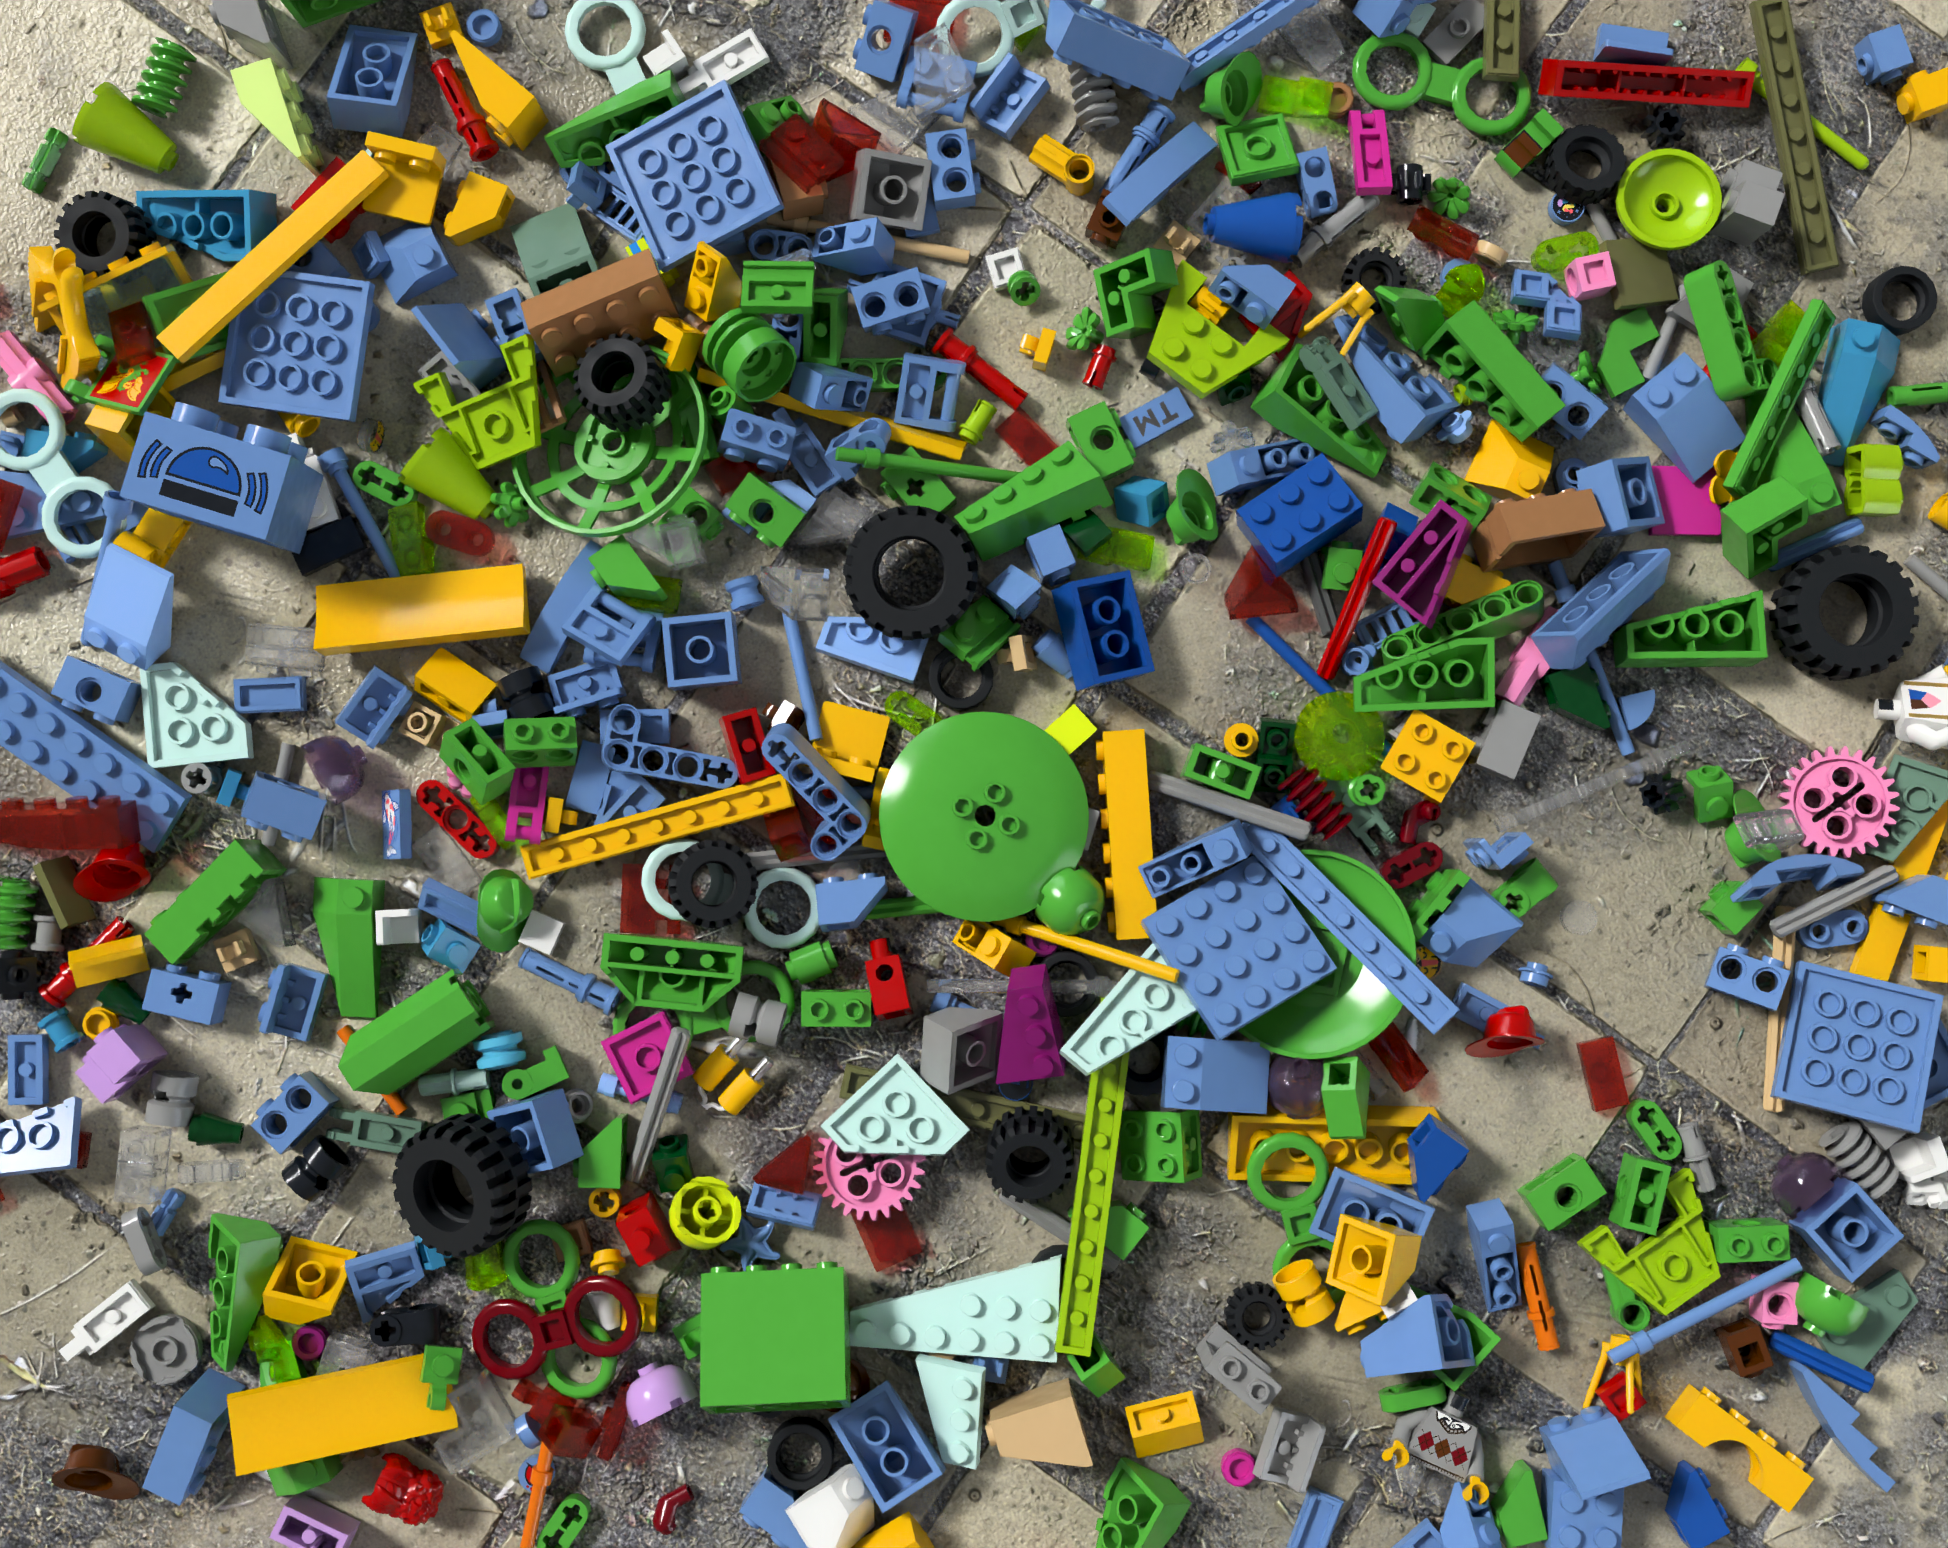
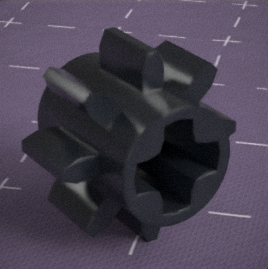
M1659 105L1653 111V115H1647L1641 123L1647 126V128L1640 137L1642 139L1646 138L1651 144V150L1656 146H1663L1664 149L1672 148L1674 141H1680L1686 133L1680 130V128L1687 119L1681 118L1680 114L1676 112V106L1672 109L1664 110Z
M1403 164L1397 167V173H1392L1393 188L1391 195H1396V203L1399 205L1420 204L1423 201V196H1427L1428 191H1431V174H1423V166L1420 164Z
M1671 771L1661 772L1659 775L1654 773L1645 776L1648 784L1639 788L1643 806L1654 808L1655 815L1665 813L1666 811L1670 813L1680 809L1677 802L1682 798H1686V794L1683 793L1682 779L1677 780L1671 777Z

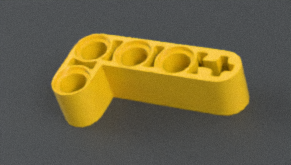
M148 508L134 532L123 531L114 540L113 544L164 569L193 522Z

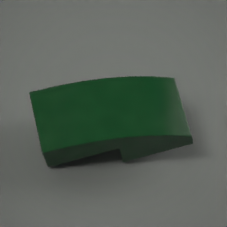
M1091 509L1086 510V516L1073 522L1070 517L1055 524H1060L1065 538H1068L1085 558L1113 537L1112 531Z
M1260 717L1255 765L1262 768L1254 787L1255 791L1289 794V789L1279 791L1277 788L1292 774L1295 720Z

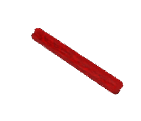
M1380 517L1377 521L1317 669V674L1321 678L1333 680L1337 674L1343 655L1346 652L1373 586L1372 581L1378 574L1396 530L1397 522L1390 518Z

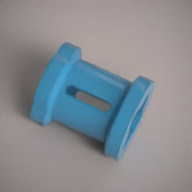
M66 1007L54 1011L37 1024L40 1030H46L55 1043L54 1050L57 1054L68 1050L85 1038L83 1031L78 1032L68 1018L69 1011Z

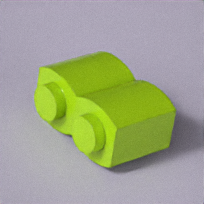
M1859 444L1847 447L1844 457V473L1847 481L1844 491V508L1847 516L1887 517L1899 514L1904 500L1899 481L1904 460L1899 445Z

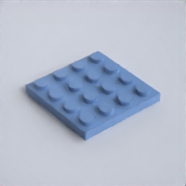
M725 79L605 146L658 268L664 273L695 257L698 242L704 241L713 247L785 208L731 86Z
M285 271L230 321L218 402L225 405L355 423L375 284L370 281Z
M1254 855L1141 921V926L1166 964L1180 970L1177 981L1217 1042L1332 974L1337 969L1276 877Z
M1796 962L1770 1097L1914 1134L1919 1133L1944 995L1809 962Z

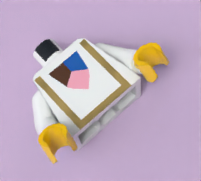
M1941 664L1921 676L1900 682L1893 699H1876L1873 711L1874 718L1894 720L1896 737L1900 741L1916 743L1928 750L1948 749V665L1944 666Z

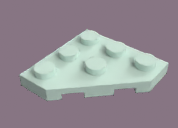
M168 662L152 664L146 671L139 668L148 765L154 769L187 766L191 763L205 764L254 758L251 724L182 665Z
M898 1053L820 1125L821 1129L844 1153L944 1156L970 1131Z

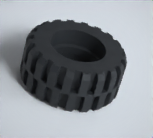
M908 505L890 508L880 514H876L863 527L859 528L854 540L849 544L846 551V563L843 565V575H845L846 580L844 587L847 596L849 595L853 603V609L864 618L865 623L872 629L875 628L881 631L883 635L891 638L897 637L902 638V640L926 639L944 632L965 613L972 602L977 588L978 561L971 541L957 523L945 514L931 508ZM907 539L920 540L932 546L940 555L944 565V581L939 592L930 601L916 606L903 605L892 600L883 590L879 580V565L884 553L895 543Z
M1848 545L1837 546L1798 561L1791 566L1790 572L1785 573L1781 577L1779 585L1782 588L1775 590L1771 601L1776 603V609L1769 610V621H1775L1776 629L1771 632L1774 640L1780 639L1783 644L1779 649L1785 658L1792 656L1795 659L1792 665L1798 670L1809 669L1810 676L1818 679L1828 678L1829 681L1869 676L1889 668V663L1897 662L1904 655V650L1901 648L1911 645L1915 637L1913 633H1910L1911 628L1918 627L1919 615H1914V607L1919 606L1918 596L1912 597L1910 588L1914 587V584L1910 577L1903 578L1900 574L1903 571V567L1897 561L1888 563L1886 561L1888 558L1887 554L1879 550L1870 552L1868 546L1862 545L1853 547ZM1833 582L1844 583L1853 588L1860 595L1866 607L1867 623L1864 633L1853 645L1847 646L1833 639L1821 622L1819 613L1820 600L1825 589Z
M471 1113L452 1115L414 1134L413 1137L405 1142L397 1156L395 1166L398 1168L393 1172L392 1183L396 1184L393 1194L395 1202H399L401 1207L399 1213L402 1220L406 1219L410 1225L408 1229L414 1236L419 1235L423 1239L421 1243L430 1249L437 1248V1253L446 1256L452 1255V1257L466 1258L470 1255L475 1256L510 1236L526 1219V1211L530 1209L532 1196L528 1194L532 1191L533 1187L532 1178L528 1177L527 1174L530 1167L527 1159L523 1160L520 1154L522 1149L518 1142L513 1143L509 1138L511 1134L503 1127L497 1128L496 1122L486 1117L481 1119V1116ZM452 1165L468 1181L473 1194L474 1205L469 1203L458 1190L453 1178Z

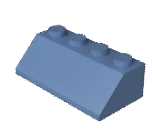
M1050 0L1045 41L1054 51V58L1067 65H1072L1073 61L1080 63L1085 71L1097 77H1101L1102 73L1112 77L1111 80L1126 89H1130L1131 85L1141 88L1140 92L1153 100H1158L1159 97L1170 101L1173 100L1191 62L1168 38L1080 0Z
M1668 548L1620 552L1530 636L1551 669L1574 670L1582 666L1587 660L1586 657L1595 648L1604 645L1609 640V635L1617 627L1631 620V614L1637 608L1654 598V592L1665 583L1671 556Z

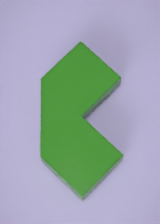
M1645 307L1638 308L1614 320L1609 325L1606 335L1607 339L1602 354L1599 357L1596 371L1600 375L1611 399L1645 382L1630 351L1660 336Z

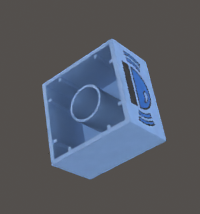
M176 401L171 419L145 411L120 491V497L170 516L300 554L324 475L304 464L308 448L291 442L292 438L285 434L254 424H248L243 441L236 439L239 432L238 426L220 420L221 416L182 402Z

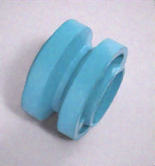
M500 1031L483 1035L480 1040L473 1041L474 1050L482 1052L483 1055L476 1060L478 1069L487 1068V1071L506 1068L519 1064L518 1061L527 1059L526 1051L517 1048V1044L523 1040L522 1031Z

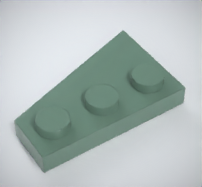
M1894 754L1885 780H1895L1892 785L1887 787L1888 792L1899 793V796L1890 800V804L1900 807V810L1888 814L1889 817L1896 821V824L1893 826H1883L1889 833L1888 837L1882 838L1875 835L1879 846L1872 848L1864 843L1865 855L1889 863H1893L1948 800V770Z
M1894 1268L1849 1296L1870 1308L1864 1322L1856 1331L1847 1336L1840 1337L1825 1333L1823 1338L1814 1334L1825 1352L1861 1369L1867 1366L1919 1301L1902 1273Z

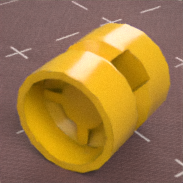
M1301 1259L1292 1262L1274 1275L1272 1279L1273 1284L1281 1299L1287 1302L1286 1308L1296 1326L1308 1327L1317 1324L1334 1311L1336 1305L1326 1286L1321 1284L1322 1278L1312 1260Z

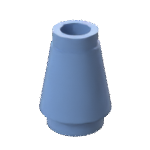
M1052 629L1047 630L1031 648L1036 652V658L1068 680L1073 675L1063 637L1060 632L1055 633Z

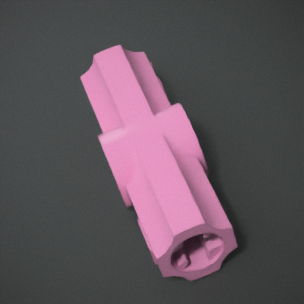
M7 330L0 333V366L8 374L7 380L12 388L33 389L47 395L59 407L66 425L72 422L79 410L56 384L57 378L54 373L39 358L30 353L14 332ZM34 405L39 414L47 421L45 414Z
M1551 606L1546 607L1542 619L1535 623L1529 635L1523 637L1515 647L1509 658L1511 663L1495 686V697L1497 700H1506L1520 707L1536 680L1541 679L1549 670L1550 666L1530 636L1559 609Z

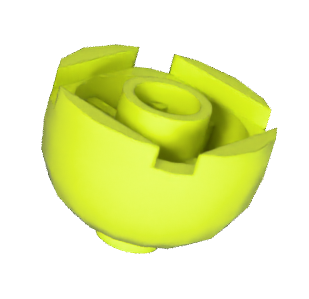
M711 1176L696 1177L689 1183L684 1184L673 1197L668 1212L670 1227L675 1236L686 1246L696 1250H710L725 1243L738 1229L742 1216L740 1201L737 1195L733 1197L732 1193L727 1189L729 1186L724 1181Z

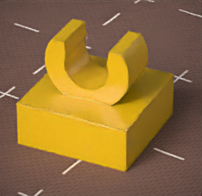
M451 2L419 13L429 43L434 50L453 43L450 35L454 30L465 38L457 13Z
M1043 327L1040 339L1023 334L1019 352L1034 356L1033 369L1046 371L1056 331Z
M546 796L542 831L558 833L560 823L576 825L578 812L562 809L564 799Z
M634 1293L641 1305L643 1324L640 1332H656L659 1294ZM622 1306L620 1330L625 1331L627 1320L626 1312Z

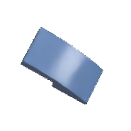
M1890 404L1874 413L1869 424L1878 428V433L1883 437L1898 440L1896 445H1899L1906 466L1914 469H1923L1938 462L1940 455L1929 437L1902 411Z

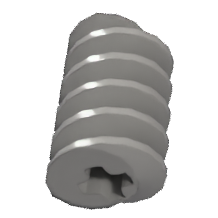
M1073 61L1072 65L1067 67L1071 73L1070 84L1074 87L1072 89V98L1076 100L1074 102V111L1078 114L1076 116V124L1084 132L1103 131L1119 124V117L1109 116L1110 113L1117 110V104L1107 103V100L1114 98L1116 95L1114 90L1105 89V87L1113 84L1112 77L1103 76L1104 73H1102L1101 77L1094 76L1082 68V64Z
M1857 1121L1839 1124L1821 1136L1819 1146L1825 1147L1832 1144L1827 1150L1828 1157L1834 1158L1841 1155L1835 1164L1837 1168L1842 1169L1850 1166L1844 1176L1848 1180L1859 1177L1855 1182L1862 1189H1866V1194L1872 1200L1885 1194L1897 1181L1899 1176L1898 1169L1890 1165L1888 1157L1881 1154L1879 1146L1872 1143L1869 1134L1863 1132L1862 1126Z

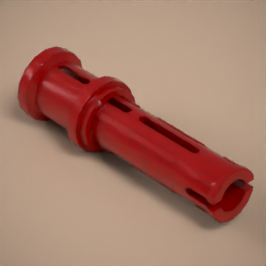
M448 58L437 60L432 64L431 71L434 73L445 98L458 120L456 130L460 136L465 138L470 148L469 155L472 161L482 162L492 158L497 154L500 147L495 140L491 139L486 129L487 123L484 116L476 113L466 90L452 66L451 60Z
M949 327L938 339L931 352L935 355L939 353L946 359L965 362V372L968 375L972 376L1016 411L1026 399L1028 393L978 355L979 351L976 350L977 348L974 345L968 346L953 334L954 330Z
M117 916L87 947L127 938L135 929L127 920L123 924L124 918ZM68 961L60 965V971L47 984L42 983L38 987L41 996L59 1009L67 1004L66 999L78 989L76 988Z

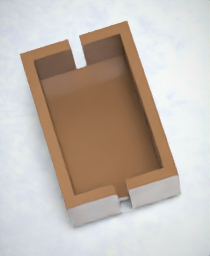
M1569 488L1555 495L1546 496L1545 493H1538L1525 500L1515 501L1513 498L1499 501L1494 505V509L1490 514L1480 521V525L1470 535V539L1482 572L1485 573L1574 557L1588 544L1587 541L1592 540L1606 525L1592 489L1576 491L1575 488Z

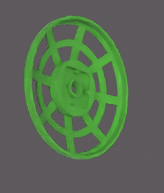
M646 344L665 365L669 353L653 345ZM686 368L682 372L672 371L681 378L685 385L671 399L669 397L668 402L662 403L665 409L661 414L656 413L653 416L655 420L652 423L644 422L642 423V428L636 431L633 427H630L628 432H621L618 428L615 431L611 430L605 424L602 425L591 413L582 422L577 432L565 430L572 416L583 406L577 398L578 394L573 397L563 408L567 422L541 434V438L549 440L547 445V461L551 478L532 485L527 467V452L511 458L515 481L520 493L529 506L546 522L564 532L596 538L617 536L637 530L656 520L670 509L686 492L695 478L703 460L708 439V415L705 400L698 384ZM550 369L556 387L566 378L570 380L572 385L577 383L573 378L575 370L555 377ZM629 373L628 377H621L615 383L612 390L625 388L631 381L634 373ZM541 378L539 384L546 400L548 393L543 378ZM693 397L699 415L696 448H682L683 427L678 410ZM670 418L673 429L672 447L656 446L654 430ZM622 438L618 449L608 451L609 443L612 440ZM560 443L574 446V455L577 461L576 465L563 472L561 471L559 461ZM652 459L667 461L660 475L647 487L641 473L648 467ZM677 462H691L676 488L665 500L656 505L652 495L668 480ZM585 475L598 482L591 500L577 494L569 484ZM630 483L635 493L634 496L621 501L606 502L613 485ZM559 489L567 499L586 509L580 523L576 526L555 516L544 506L539 497ZM639 503L643 509L644 515L633 521L614 527L592 529L600 512L621 511L634 507Z

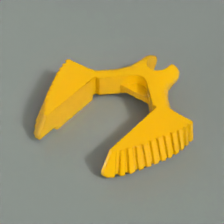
M51 246L29 247L28 272L32 301L31 314L34 317L37 333L56 325L49 311L46 310L40 313L37 306L46 302L44 294L54 289L58 293L64 329L66 331V335H60L57 372L62 374L61 387L63 389L69 379L81 382L88 378L98 366L101 357L88 325L83 295L84 274L81 268L76 267V255L69 248L61 247L54 252Z

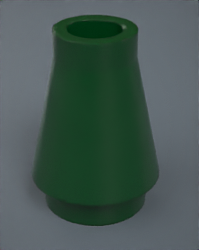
M117 978L112 979L96 998V1000L102 1003L101 1008L132 1020L138 1025H141L151 1013V1011L142 1010L144 1000L125 979L122 982Z
M205 1111L202 1114L194 1113L189 1126L188 1141L196 1142L197 1146L241 1144L244 1123L234 1122Z

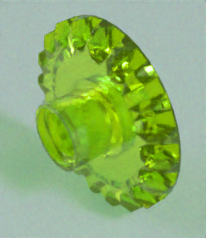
M1343 691L1327 692L1310 701L1298 716L1294 731L1295 747L1304 765L1309 764L1307 766L1308 769H1319L1318 776L1333 781L1351 780L1365 774L1377 763L1383 752L1386 737L1383 728L1384 722L1380 719L1378 711L1354 712L1353 693ZM1340 726L1348 731L1349 740L1347 743H1339L1333 738L1334 727Z

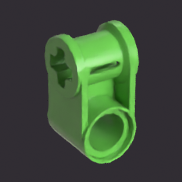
M1535 857L1520 866L1508 880L1492 892L1491 896L1504 907L1508 903L1506 896H1512L1513 900L1510 902L1512 909L1508 910L1519 918L1525 915L1538 902L1552 894L1559 885Z

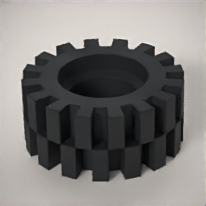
M1374 247L1372 251L1366 248L1359 255L1357 253L1345 268L1341 281H1343L1341 292L1346 293L1356 282L1362 285L1361 276L1370 269H1376L1383 273L1386 278V286L1406 288L1404 285L1407 282V275L1403 274L1406 270L1405 265L1400 266L1398 264L1401 258L1397 254L1394 258L1389 255L1391 250L1385 249L1384 252H1380V247ZM1370 293L1376 300L1370 308L1375 312L1374 315L1380 314L1382 307L1376 293Z
M1255 1281L1253 1285H1250L1249 1282L1243 1283L1244 1287L1241 1289L1235 1288L1233 1290L1235 1294L1227 1299L1228 1306L1224 1309L1226 1324L1237 1342L1241 1345L1245 1344L1248 1349L1254 1350V1347H1258L1259 1351L1266 1350L1265 1346L1267 1345L1273 1348L1277 1345L1275 1343L1276 1340L1280 1339L1282 1341L1285 1338L1284 1331L1289 1330L1290 1327L1288 1322L1290 1314L1286 1308V1302L1281 1299L1278 1291L1274 1290L1269 1284L1263 1285L1259 1281ZM1262 1303L1269 1308L1270 1319L1264 1327L1252 1328L1245 1323L1244 1313L1251 1304Z

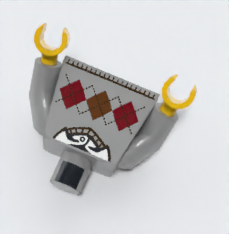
M1450 1389L1443 1406L1435 1404L1411 1409L1399 1416L1390 1440L1392 1447L1382 1452V1459L1385 1462L1391 1460L1394 1453L1397 1457L1395 1469L1407 1465L1410 1459L1463 1484L1467 1479L1470 1484L1463 1489L1462 1496L1464 1500L1468 1502L1472 1499V1489L1476 1490L1479 1494V1505L1488 1499L1489 1490L1483 1483L1484 1453L1481 1434L1478 1432V1427L1474 1422L1463 1415L1470 1400L1468 1396Z

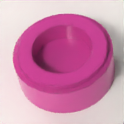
M1234 1448L1224 1454L1221 1460V1471L1229 1484L1243 1487L1254 1480L1255 1475L1252 1472L1256 1462L1247 1450Z

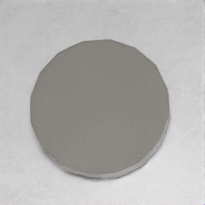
M172 1313L157 1315L142 1324L136 1331L134 1340L131 1341L129 1351L131 1363L136 1372L143 1379H149L155 1382L156 1385L161 1386L177 1384L191 1375L201 1362L204 1349L202 1336L195 1324L184 1316Z

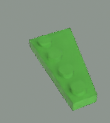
M1443 869L1441 872L1438 870L1434 872L1425 884L1428 890L1420 900L1418 898L1414 899L1406 910L1412 923L1416 942L1428 931L1430 924L1427 921L1431 915L1434 917L1439 912H1443L1452 902L1449 893L1456 884L1463 888L1471 879L1461 870Z

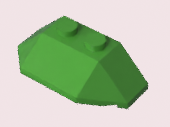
M604 933L600 968L634 1006L705 1012L741 982L744 946L654 935Z

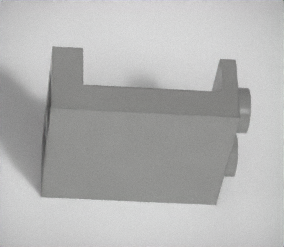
M1218 1322L1214 1324L1195 1348L1204 1369L1259 1415L1264 1412L1282 1389L1281 1385L1269 1375L1272 1367L1255 1352L1248 1349L1245 1344L1241 1345L1238 1343L1236 1338Z

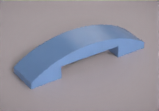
M592 540L579 553L556 586L536 620L519 656L530 664L538 666L540 670L549 675L567 648L565 643L569 636L563 634L561 627L593 585L597 583L589 573L595 568L588 558L603 547Z
M1821 854L1793 855L1778 859L1760 869L1740 885L1730 898L1733 903L1762 899L1781 883L1810 879L1816 891L1832 890L1857 879L1865 871L1861 865L1834 856Z

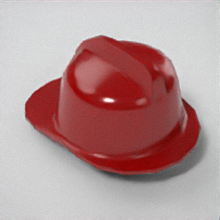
M132 841L125 845L110 844L104 846L98 852L93 863L74 877L73 887L76 893L92 901L111 902L127 897L149 883L151 874L145 868L146 860L142 852H140L139 843Z
M1519 1005L1505 1007L1497 1013L1490 1015L1486 1021L1483 1038L1467 1045L1465 1052L1472 1057L1492 1058L1508 1055L1527 1047L1542 1045L1545 1041L1536 1036L1534 1022L1529 1015L1527 1007Z

